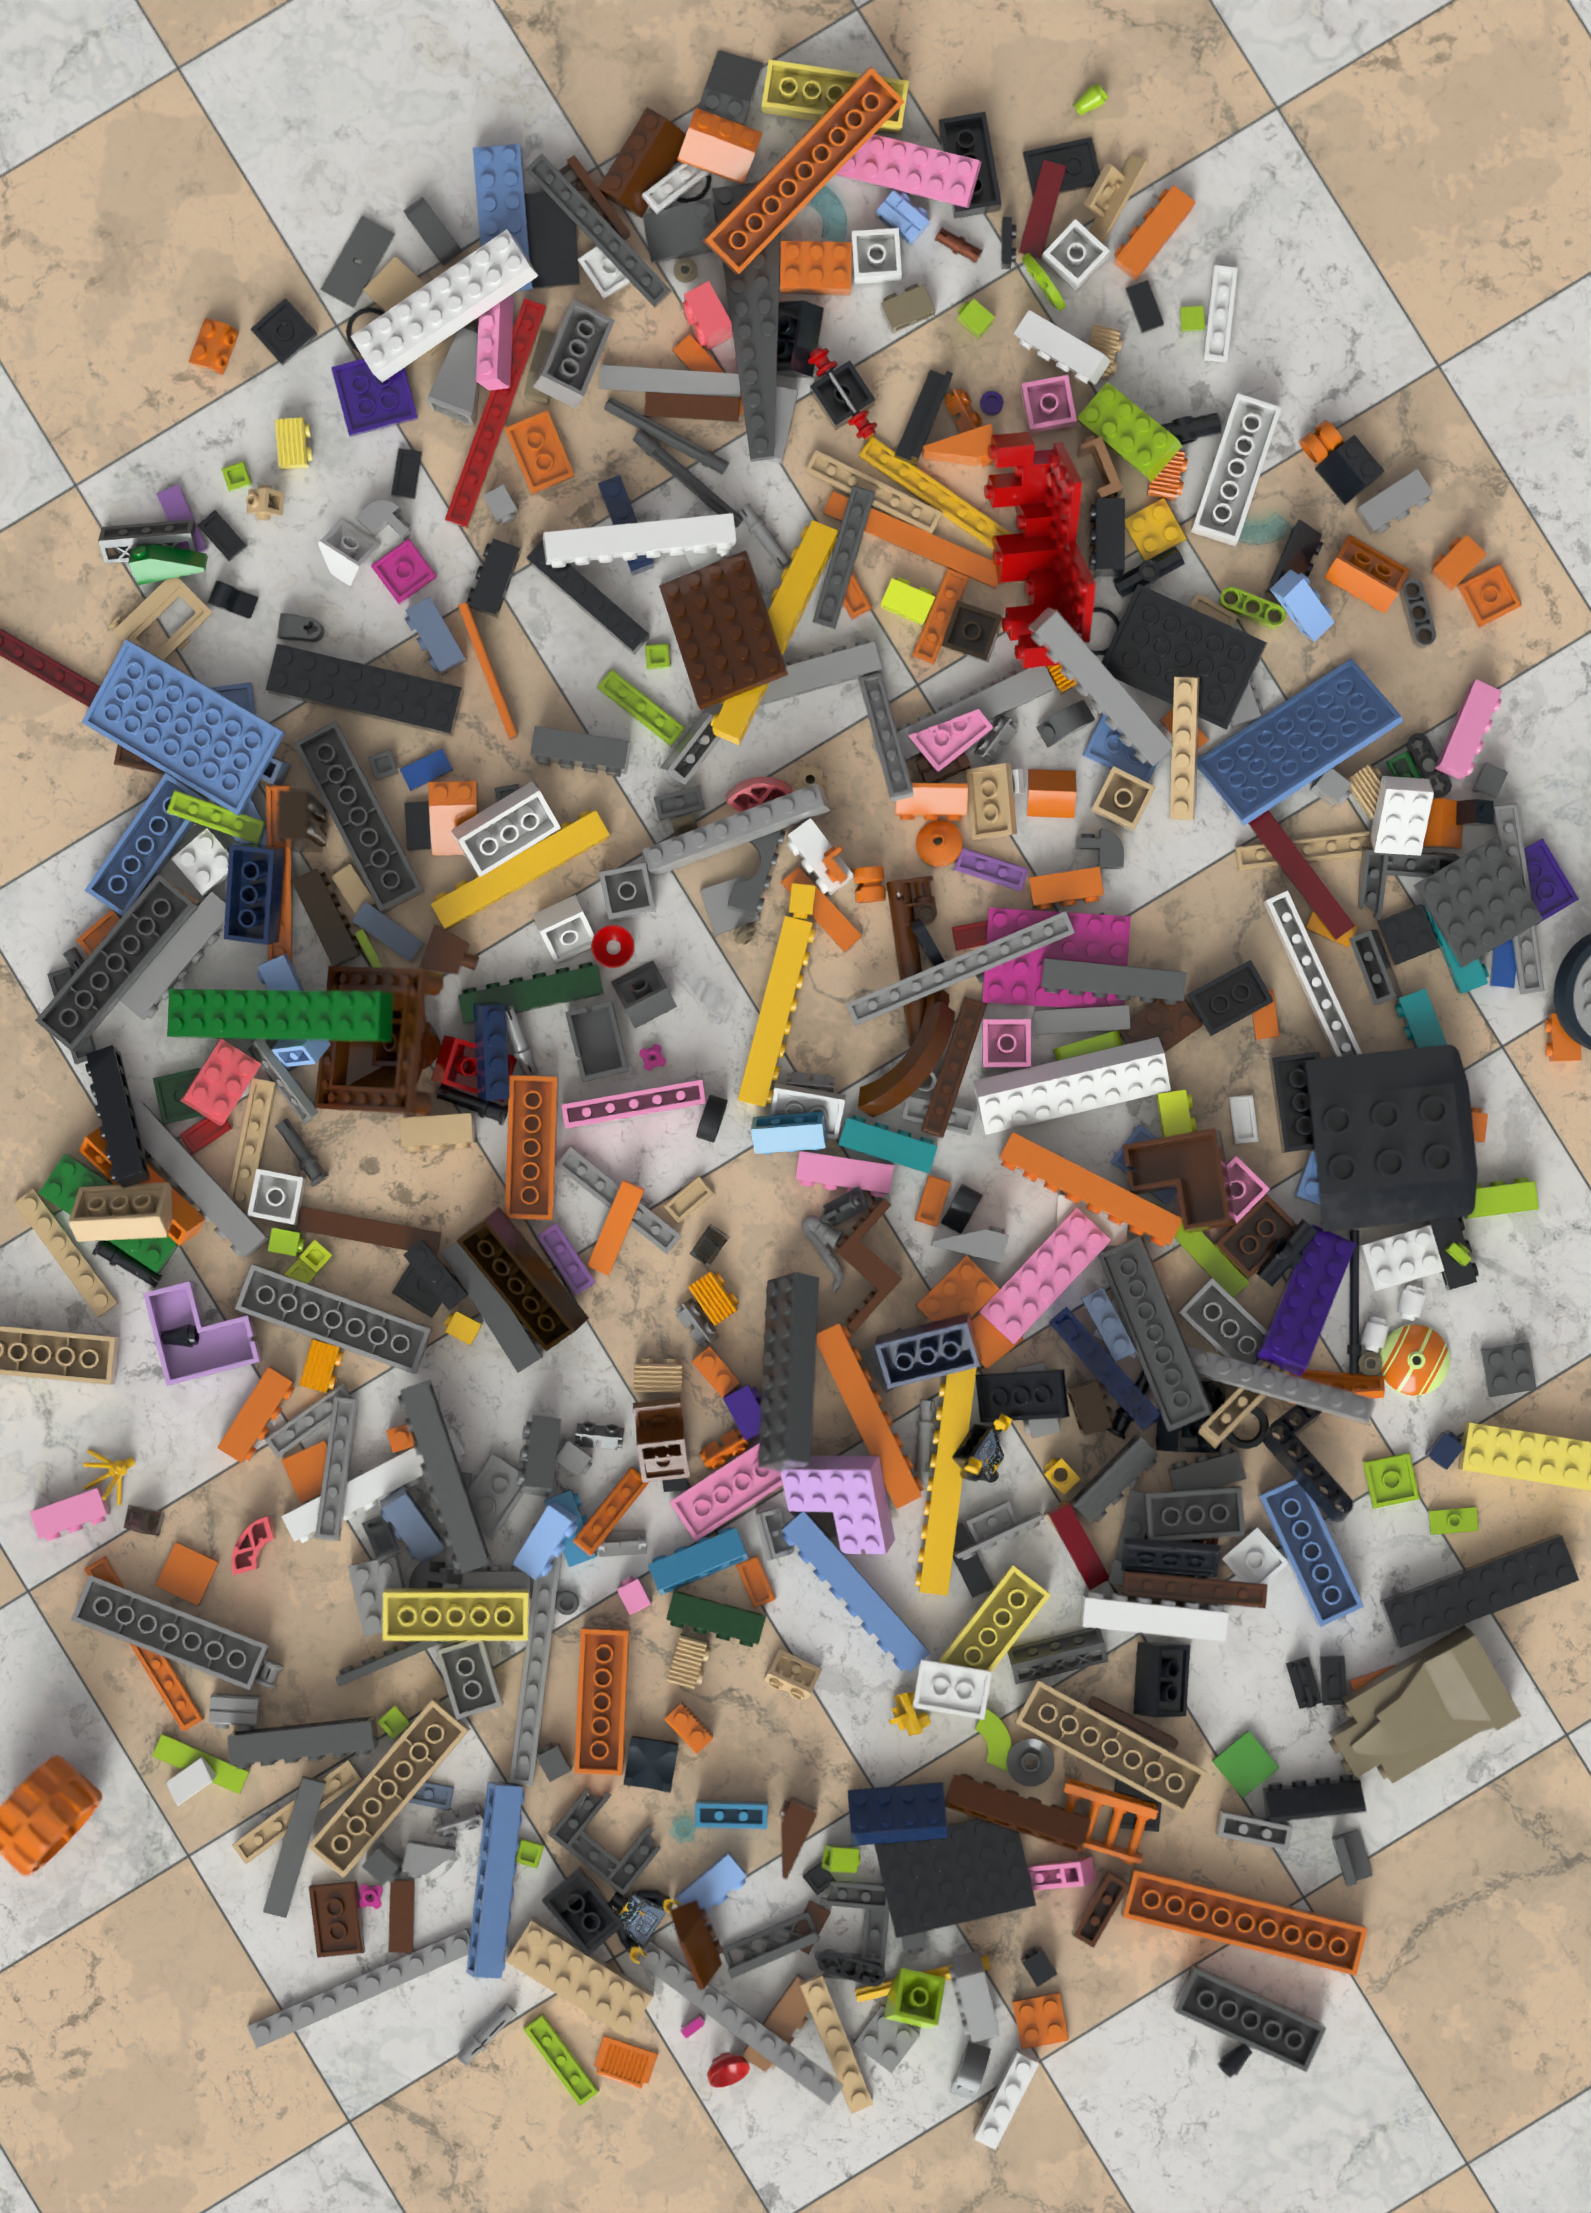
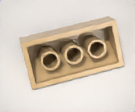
M170 1182L135 1184L124 1189L120 1185L79 1187L68 1221L77 1242L168 1237L173 1220Z

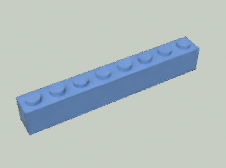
M800 1511L782 1527L784 1534L781 1536L790 1546L793 1544L797 1546L800 1550L797 1553L806 1564L809 1562L813 1564L816 1568L813 1571L822 1582L826 1579L832 1586L829 1589L838 1600L842 1597L846 1601L847 1605L845 1608L853 1617L858 1615L862 1619L863 1623L861 1626L869 1635L874 1633L878 1637L879 1641L877 1644L885 1653L890 1651L895 1658L892 1661L901 1671L906 1669L910 1673L920 1664L921 1659L924 1660L930 1655L929 1650L805 1511Z
M487 1783L466 1973L475 1978H502V1972L506 1966L504 1953L508 1945L507 1926L511 1920L509 1908L510 1900H512L514 1895L512 1881L516 1873L515 1855L519 1849L518 1828H520L522 1823L520 1810L521 1804L524 1802L523 1787L514 1783Z

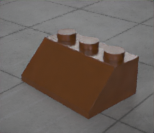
M697 1900L671 1909L670 1913L678 1943L701 1991L705 1989L722 1965L719 1954L723 1953V1949L719 1939L714 1941L716 1933L712 1923L707 1925L709 1917L706 1909H700Z

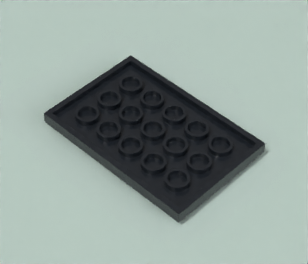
M1138 584L1102 660V664L1115 679L1172 705L1174 699V677H1200L1198 717L1227 730L1266 648L1267 642Z
M976 1819L947 1826L948 1838L874 1844L895 1937L900 1938L1036 1906L1019 1832L982 1819Z

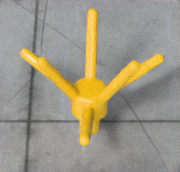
M88 1449V1454L104 1463L84 1462L83 1466L108 1468L109 1472L83 1487L84 1490H88L112 1476L113 1479L102 1499H107L117 1483V1505L120 1506L122 1503V1476L127 1474V1469L135 1465L134 1459L129 1457L124 1461L118 1459L113 1462Z

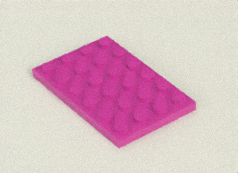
M988 907L986 944L1062 912ZM1066 912L1075 934L985 971L982 1002L1064 1008L1125 1006V1000L1116 999V994H1107L1106 998L1092 997L1093 992L1083 991V996L1071 995L1069 990L1059 989V993L1045 992V987H1040L1042 958L1128 966L1131 916Z

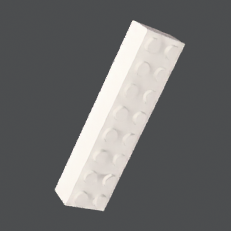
M506 229L350 337L372 373L381 382H384L535 279L538 274L515 237Z
M1159 1037L973 1081L980 1118L986 1135L1171 1091L1165 1053Z

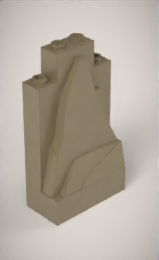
M1464 1625L1343 1696L1342 1700L1345 1705L1342 1706V1709L1350 1720L1328 1732L1332 1738L1329 1743L1336 1754L1340 1752L1343 1760L1340 1762L1347 1774L1351 1772L1357 1778L1377 1766L1382 1778H1388L1393 1784L1479 1732L1492 1728L1498 1731L1520 1718L1521 1714L1476 1635Z

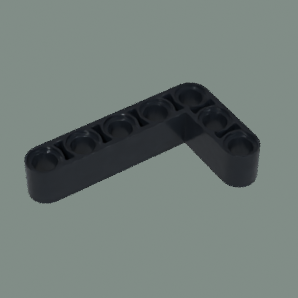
M1297 1404L1269 1426L1263 1436V1443L1326 1516L1334 1522H1342L1353 1509L1351 1497L1297 1437L1298 1434L1317 1420L1322 1411L1313 1409L1314 1412H1310L1306 1406ZM1289 1420H1294L1297 1426L1291 1424ZM1272 1433L1278 1434L1281 1439L1275 1438ZM1288 1451L1294 1452L1296 1457L1291 1456ZM1304 1469L1310 1470L1312 1475L1307 1474ZM1320 1487L1327 1489L1328 1493L1321 1491ZM1336 1505H1340L1344 1511L1338 1510Z

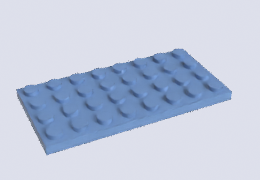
M127 639L124 641L82 720L83 724L239 816L243 813L286 733Z
M1351 658L1197 759V769L1244 826L1401 724L1403 719Z

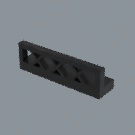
M929 371L895 453V458L915 466L917 465L923 446H925L952 380V372L946 371L944 376L935 371Z

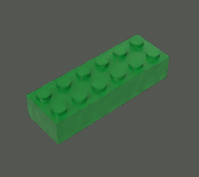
M64 1154L38 1194L71 1215L79 1187L111 1186L114 1184L70 1154ZM169 1236L108 1240L156 1273L162 1272L179 1247Z

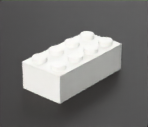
M531 781L455 827L451 832L472 868L481 877L561 827L540 790Z

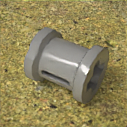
M264 1659V1668L260 1678H257L255 1682L275 1689L277 1686L275 1684L276 1679L284 1666Z

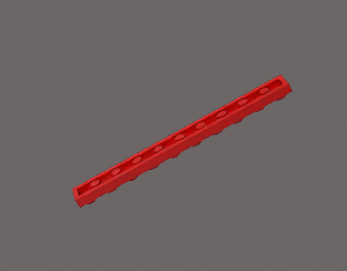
M526 298L523 300L512 332L510 388L491 390L445 517L447 522L468 529L547 309L546 305Z

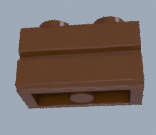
M965 752L939 773L936 772L922 753L918 754L919 759L915 761L925 783H939L971 766Z

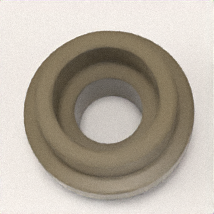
M681 259L675 264L674 276L678 281L688 283L695 279L697 267L692 260ZM682 267H688L690 269L689 273L683 274L681 272Z
M745 923L738 927L733 933L735 942L745 945L752 941L756 932L754 926Z
M1366 1352L1360 1356L1359 1369L1363 1374L1372 1376L1381 1370L1382 1360L1378 1354ZM1369 1359H1372L1375 1363L1373 1368H1368L1366 1365Z

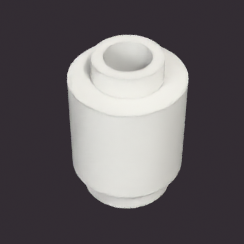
M1411 1285L1406 1286V1290L1402 1291L1397 1312L1401 1313L1400 1318L1413 1322L1415 1318H1420L1426 1298L1424 1296V1289Z
M1369 1316L1368 1322L1365 1321L1361 1344H1365V1350L1378 1352L1379 1348L1384 1349L1389 1328L1387 1326L1388 1320Z

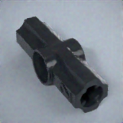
M1218 413L1194 418L1192 416L1181 417L1173 420L1171 423L1161 425L1174 435L1181 445L1197 441L1198 438L1221 434L1222 432Z
M1174 546L1158 556L1144 561L1141 565L1112 581L1121 598H1124L1133 593L1138 584L1142 586L1152 584L1157 579L1185 565L1179 550ZM1145 567L1153 568L1155 576L1151 578L1145 577L1142 569Z
M1301 1219L1286 1238L1282 1237L1274 1243L1271 1249V1256L1256 1274L1273 1287L1288 1268H1294L1301 1262L1303 1258L1302 1251L1319 1232L1304 1219Z

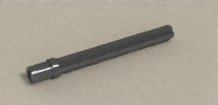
M609 398L606 402L604 409L607 412L695 459L705 467H709L722 475L726 471L729 462L715 455L714 452L700 447L613 398Z
M640 430L635 435L633 441L649 457H653L718 515L733 513L735 528L742 523L743 518L665 451L660 446V443L656 440L654 441L643 430Z

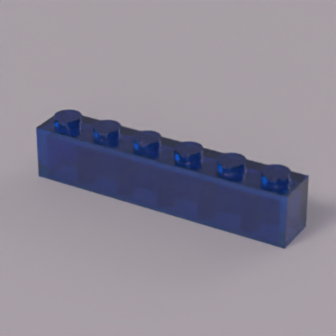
M1067 1307L1049 1321L1050 1326L1097 1380L1104 1385L1105 1389L1143 1432L1148 1430L1162 1417Z

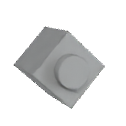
M504 484L483 495L497 524L501 522L507 524L516 518L515 515L518 513V510Z
M570 1440L567 1441L556 1458L557 1463L577 1477L580 1473L585 1475L593 1464L589 1461L592 1456Z

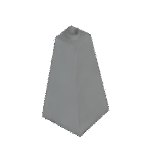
M467 326L458 330L428 395L427 403L433 411L475 426L480 385L476 382L478 329Z

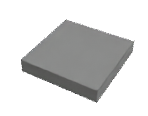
M745 875L700 890L715 935L736 929L745 923L751 924L760 921L757 911L754 917L728 909L734 883L746 881Z

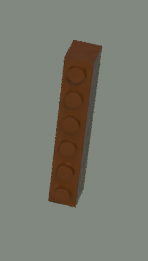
M954 1774L945 1798V1807L1082 1853L1091 1827V1820L1087 1819L1086 1815L1079 1812H1074V1814L1065 1812L1063 1807L1052 1804L1050 1807L1042 1804V1801L1035 1797H1028V1799L1021 1797L1018 1792L1011 1789H1006L1005 1791L997 1789V1786L990 1782L984 1781L983 1784L976 1782L973 1777L966 1774H960V1776Z

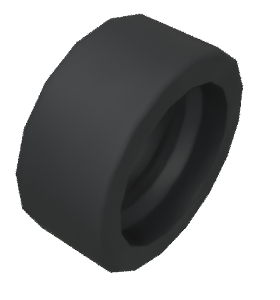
M709 1095L696 1133L697 1138L714 1143L728 1100Z
M1257 1406L1251 1413L1259 1420L1260 1428L1258 1434L1253 1439L1241 1440L1232 1431L1226 1438L1234 1446L1250 1449L1257 1447L1263 1442V1436L1269 1428V1422L1265 1413Z

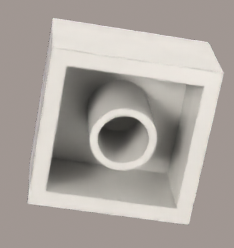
M1075 219L1046 249L1042 255V260L1077 291L1108 258L1110 250Z
M899 228L851 231L854 284L901 281Z
M208 828L171 858L204 897L208 896L211 891L215 890L228 877L229 851Z
M256 1169L247 1216L297 1225L306 1178Z

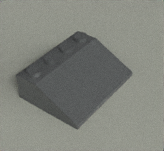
M1136 1434L1085 1485L1070 1503L1090 1523L1094 1520L1098 1523L1107 1514L1105 1509L1111 1503L1116 1505L1123 1498L1122 1491L1127 1486L1132 1488L1141 1479L1138 1475L1144 1469L1148 1472L1157 1463L1155 1458L1158 1454L1141 1436Z

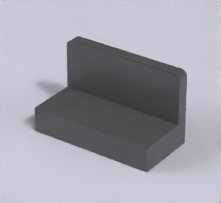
M1359 1830L1331 1837L1345 1884L1348 1887L1357 1884L1356 1881L1373 1875Z

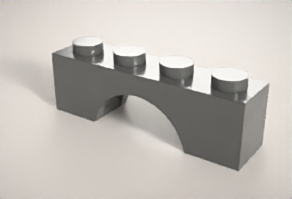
M781 829L749 841L760 855V867L757 873L749 880L734 883L728 909L754 917L756 911H762L765 899L761 898L763 889L768 890L772 876H769L768 873L771 866H776L779 854L775 853L777 844L782 845L786 831Z

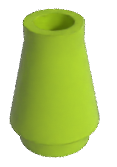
M1099 83L1094 86L1091 85L1073 106L1078 114L1082 116L1084 113L1104 105V101L1109 99Z

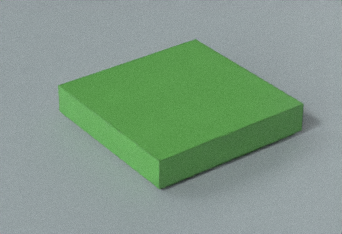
M1249 1730L1212 1760L1242 1798L1279 1769L1278 1765Z

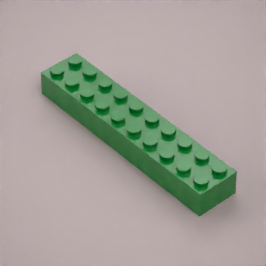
M169 989L167 1037L392 1042L393 993L381 991Z

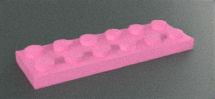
M873 134L836 175L969 208L982 162L977 159Z
M1075 1208L979 1312L1010 1342L1015 1344L1108 1245L1111 1239L1078 1208Z
M759 1443L669 1501L695 1542L783 1485L780 1471L758 1467Z

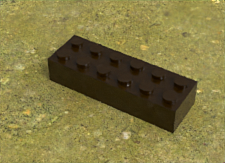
M278 790L277 839L293 852H322L323 847L327 846V833H324L323 823H327V809L308 790Z
M500 1207L480 1220L456 1240L546 1352L574 1333L589 1319Z

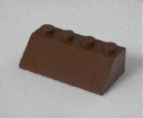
M647 107L598 187L608 200L642 218L649 207L642 194L668 175L680 154L686 134L670 120Z

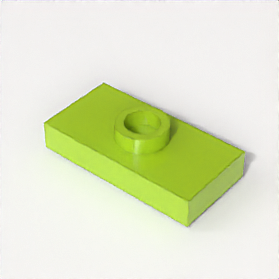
M1477 1507L1428 1511L1430 1535L1479 1531Z

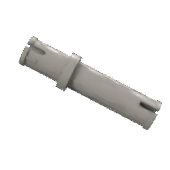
M748 503L737 511L749 526V532L751 534L754 533L778 568L781 569L787 565L786 563H789L791 559L765 526V520L760 519L751 504Z
M507 1006V1011H505L506 1029L514 1048L513 1054L519 1061L523 1076H530L531 1071L532 1074L537 1072L531 1056L532 1049L531 1046L527 1045L514 1006Z
M920 1399L919 1420L916 1421L918 1437L914 1471L917 1472L930 1471L932 1430L935 1427V1422H933L934 1400Z
M506 2003L480 2032L470 2037L471 2041L456 2055L457 2058L465 2066H468L472 2059L480 2051L483 2052L486 2049V2045L517 2015L516 2011Z

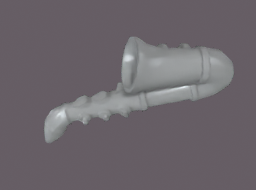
M815 1215L807 1216L802 1221V1231L835 1276L833 1292L836 1293L843 1284L845 1276L843 1270H841L840 1263L836 1261L835 1256H832V1251L830 1248H827V1244L829 1243L834 1249L844 1231L833 1229Z

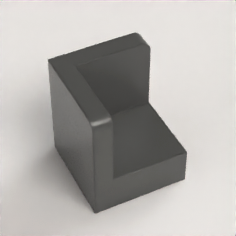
M1486 762L1481 768L1472 791H1480L1496 798L1508 772Z

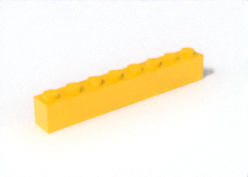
M589 809L578 815L579 820L571 824L568 821L560 825L561 828L558 832L547 836L485 875L479 877L476 873L474 880L470 882L464 880L454 886L455 890L447 894L445 891L433 898L435 902L431 903V906L444 929L452 928L610 838L611 836L597 811L591 812Z
M788 916L784 918L738 1096V1101L764 1108L766 1103H772L774 1090L770 1089L772 1080L777 1081L780 1072V1067L776 1066L778 1057L783 1058L786 1044H783L782 1041L784 1034L789 1035L792 1021L788 1020L790 1011L795 1012L798 998L794 997L796 988L801 989L804 975L800 974L802 965L807 966L810 952H806L808 942L813 943L816 929H812L813 923Z

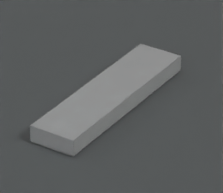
M1129 1005L1034 1011L1036 1035L1131 1029Z
M343 1383L264 1438L277 1458L331 1421L334 1396L353 1398Z

